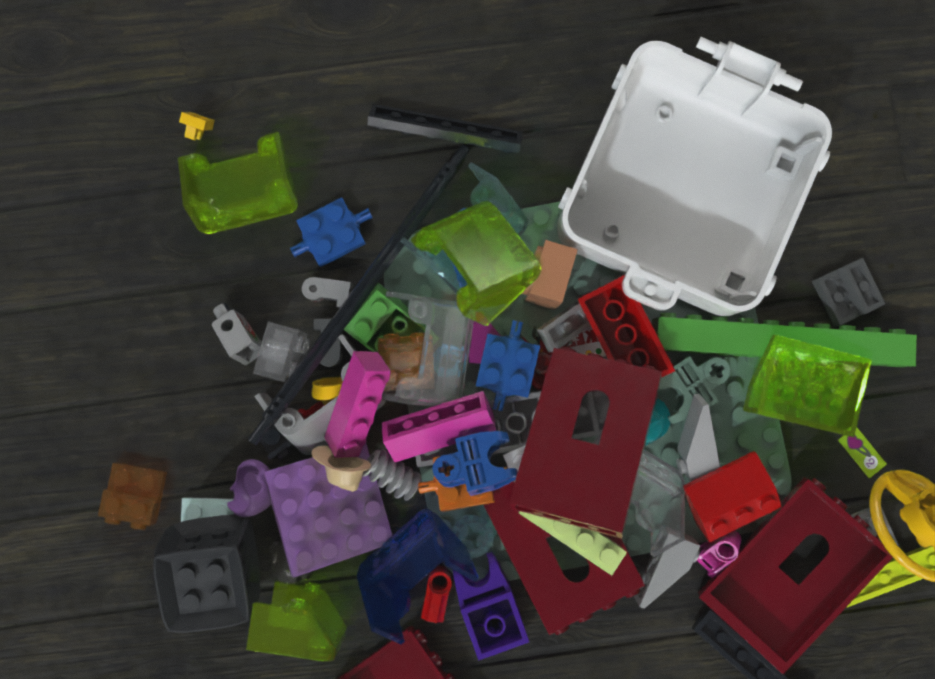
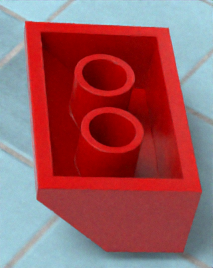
M755 451L683 485L695 523L709 542L781 508L777 489Z

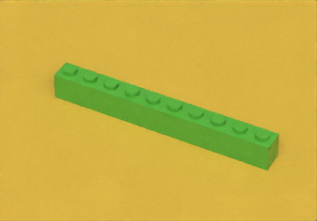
M660 313V317L652 319V326L665 351L887 367L916 366L917 335L906 334L904 329H889V333H883L881 328L865 327L864 331H855L856 326L849 325L839 326V329H830V324H814L812 328L805 327L804 322H788V326L779 325L777 320H763V324H756L754 319L738 318L737 322H728V317L713 316L712 320H702V315L690 314L686 315L685 319L676 318V313Z

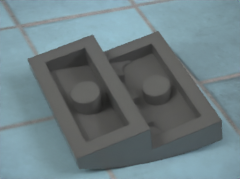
M863 258L812 281L834 327L840 326L860 315L867 314L885 304Z

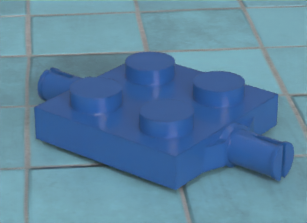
M341 197L296 220L302 231L303 242L290 247V250L294 257L309 250L314 255L318 265L322 267L365 245L366 243L360 233L359 224L373 217L368 208L354 215L347 208Z
M512 320L509 336L487 334L476 386L490 389L496 393L492 408L494 410H497L498 402L501 400L498 411H503L506 396L517 395L525 398L529 396L540 345L527 343L520 338L523 322L520 321L517 331H515L517 321Z

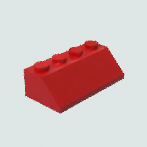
M625 275L578 299L608 360L622 359L634 366L649 365L655 367L657 371L662 372L661 378L675 372L641 303L629 298L623 292L622 281Z

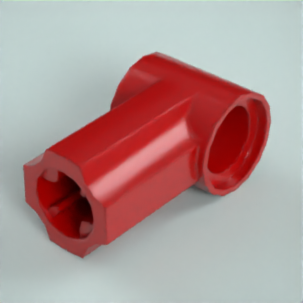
M445 566L433 567L428 575L421 618L427 622L443 623L449 591L452 586L451 572ZM442 575L447 579V582L444 585H436L433 582V578Z

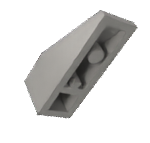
M699 393L693 396L678 445L679 458L676 459L680 474H685L690 482L720 468L709 404Z
M664 526L642 576L645 586L640 588L641 591L634 596L639 607L645 609L686 574L693 562L695 563L698 560L700 545L693 536Z

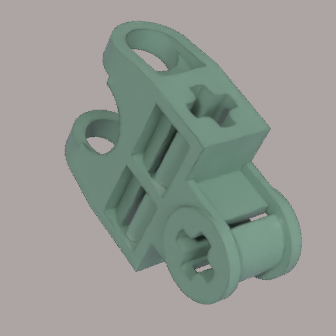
M687 356L673 364L675 372L662 377L659 390L662 388H673L679 395V403L674 408L675 411L667 417L671 424L687 419L695 394L699 393L709 404V407L719 401L712 389L729 378L730 366L727 361L722 358H708L695 365L691 357ZM717 366L716 375L711 376L709 372L712 371V367Z

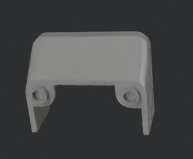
M343 334L338 337L352 356L353 351L357 350L349 338ZM348 362L341 371L342 381L345 378L350 362ZM385 389L382 393V400L380 404H378L377 410L381 408L386 402L387 394ZM258 393L254 396L264 411L272 402L267 393ZM338 396L306 419L296 409L287 408L275 424V427L301 453L312 455V450L315 447L328 445L324 436Z

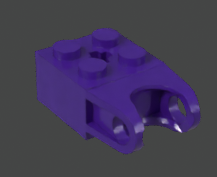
M493 551L487 553L489 571L480 580L469 579L458 563L452 565L460 610L478 661L529 643L528 634L510 583ZM498 618V623L493 624L490 619Z

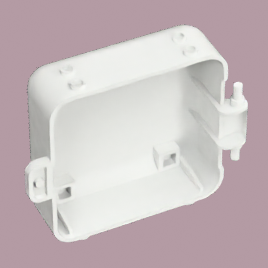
M700 37L696 47L713 54L712 58L719 60L717 66H713L682 52V49L669 43L650 41L639 46L631 56L628 65L622 64L611 87L616 91L572 189L567 187L558 208L562 209L557 223L559 239L563 245L578 249L577 254L624 274L622 289L625 295L656 310L662 311L671 308L676 303L677 298L718 316H730L750 310L757 306L764 296L770 294L776 283L777 276L774 275V272L817 172L824 168L830 157V151L827 149L832 138L831 124L827 116L819 109L806 103L800 104L770 90L773 84L777 86L782 84L798 91L803 83L802 80L786 74V70L780 68L781 63L731 41L727 44L722 42L717 44Z

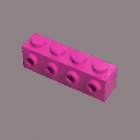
M353 351L324 436L335 458L359 457L366 443L368 431L374 422L375 412L382 400V393L386 382L389 381L391 372L378 352Z
M484 391L382 422L383 443L394 462L456 444V438L479 432L496 431L493 411Z

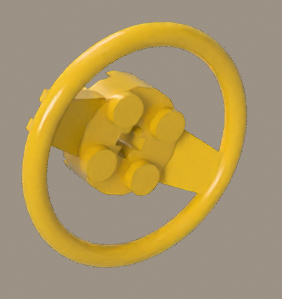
M907 470L886 472L875 481L870 493L869 507L874 528L887 551L901 566L920 578L935 582L934 570L917 564L899 548L886 527L881 510V497L883 490L886 488L904 504V507L899 511L900 517L916 536L918 544L924 548L932 546L935 551V484L922 475Z

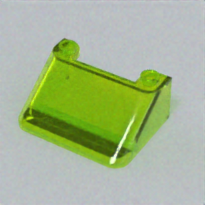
M489 201L480 202L419 230L410 239L417 249L428 251L433 255H437L444 250L468 283L457 292V306L463 316L484 326L489 325L539 277L541 272L539 260L498 208Z

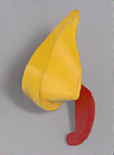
M327 377L313 381L311 395L314 399L320 401L306 411L305 409L298 410L304 419L339 395L343 383L342 378Z

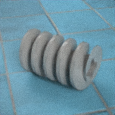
M383 449L375 450L367 458V461L371 463V467L364 471L363 477H366L371 472L369 480L375 482L379 478L378 487L383 488L387 484L386 492L392 493L395 490L394 497L397 499L403 495L405 501L413 497L419 488L418 483H421L420 473L413 471L410 466H405L402 461L394 462L391 455H388V452Z

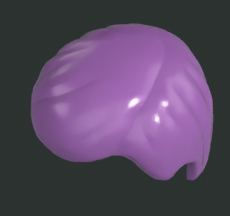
M250 459L242 462L237 468L235 483L230 487V491L234 493V499L228 502L227 506L239 517L254 516L271 505L263 472L270 469L259 460Z

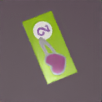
M856 426L838 439L869 479L887 465Z

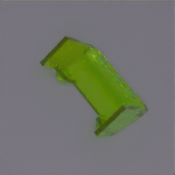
M275 582L271 604L253 603L246 650L316 661H332L335 659L345 639L347 627L326 591L321 589L320 584L305 583V586Z

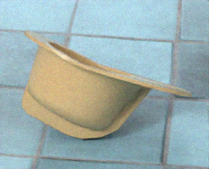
M326 445L315 447L311 453L317 462L325 466L329 483L352 492L358 489L364 471L371 467L369 461L359 457L335 458L329 446Z

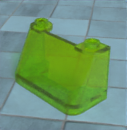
M279 132L261 137L257 142V153L210 164L208 159L201 154L193 153L178 157L183 206L200 232L206 234L217 233L287 215L297 209V197Z

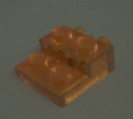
M417 332L405 337H399L398 334H386L383 338H378V353L391 371L384 391L434 388L431 335Z
M118 462L113 463L108 487L102 493L98 516L105 517L104 522L118 525L121 524V521L131 522V528L141 530L156 524L167 472Z

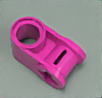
M734 530L712 542L707 541L700 545V555L697 561L707 570L709 577L716 576L723 568L736 560L742 541L740 534ZM724 543L730 544L732 547H727Z

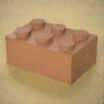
M545 240L542 247L537 246L529 269L534 271L529 273L522 294L526 295L525 302L555 310L563 302L578 249Z

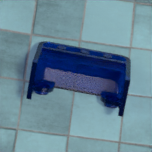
M429 509L419 511L384 542L382 547L366 558L357 571V580L371 631L401 645L405 640L399 620L410 609L411 598L409 590L444 561L447 567L475 582L479 579L467 547L435 512Z

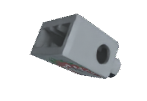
M222 303L214 308L213 312L217 320L212 323V327L231 358L244 365H248L267 352L244 316L234 309L231 310L227 303Z

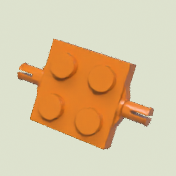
M433 457V464L438 457ZM450 466L446 467V472L444 473L446 477L450 476V471L452 470ZM475 469L478 483L480 484L477 469ZM435 476L432 481L418 483L420 494L431 491L436 492L440 511L442 512L495 503L493 491L470 496L467 492L466 484L452 488L444 487Z

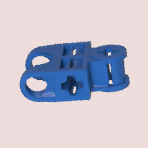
M504 431L479 432L456 438L458 452L438 457L432 468L435 478L441 485L452 488L466 484L467 492L470 496L497 490L515 481L518 473L516 468L504 469L503 467H496L490 462L491 455L500 449L499 446L510 441L508 433ZM470 445H471V448H472L474 460H473V458H472ZM450 466L452 468L450 476L446 477L444 474L446 467ZM475 469H477L480 484L478 483Z

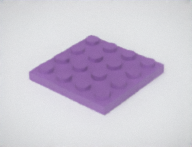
M365 443L359 458L367 460L370 455ZM313 457L263 472L292 577H297L395 543L377 480L375 482L369 480L371 472L366 477H362L358 489L354 492L329 483L325 466L317 462Z

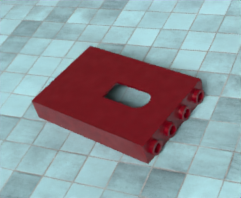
M568 347L554 348L509 501L511 508L622 539L661 383L662 372L649 365L639 367L630 365L629 362L622 359L612 361L603 359L601 355L595 353L585 355L577 353L576 350ZM593 390L604 392L610 401L599 445L572 438L582 399L586 393Z
M804 477L781 502V508L771 512L740 546L736 560L723 568L716 576L710 578L697 592L699 598L782 674L790 668L893 558L881 542L878 534L874 536L867 530L870 525L858 515L854 518L846 512L848 506L836 496L833 499L824 493L827 488L815 478L810 481ZM808 535H822L828 541L829 551L798 585L779 568V565Z
M514 481L497 490H493L495 503L484 504L549 635L564 633L570 628V624L576 621L581 623L589 620L593 616V612L601 608L602 610L610 609L617 604L616 600L624 596L626 598L633 597L641 591L640 588L645 586L622 539L606 534L603 535L627 552L613 575L611 576L586 559L589 564L587 577L580 582L568 580L564 576L546 538L552 535L519 514L517 510L511 508L509 501L515 484Z

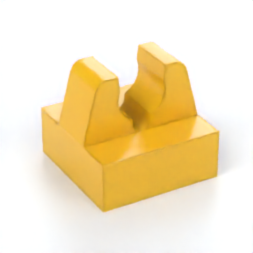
M181 112L179 122L186 124V138L201 140L204 131L213 130L215 120L193 112Z

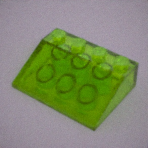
M772 335L749 383L743 411L854 437L872 360Z

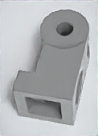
M311 277L304 281L302 293L307 299L314 302H320L324 299L337 301L336 307L340 308L352 292L354 285L346 281Z

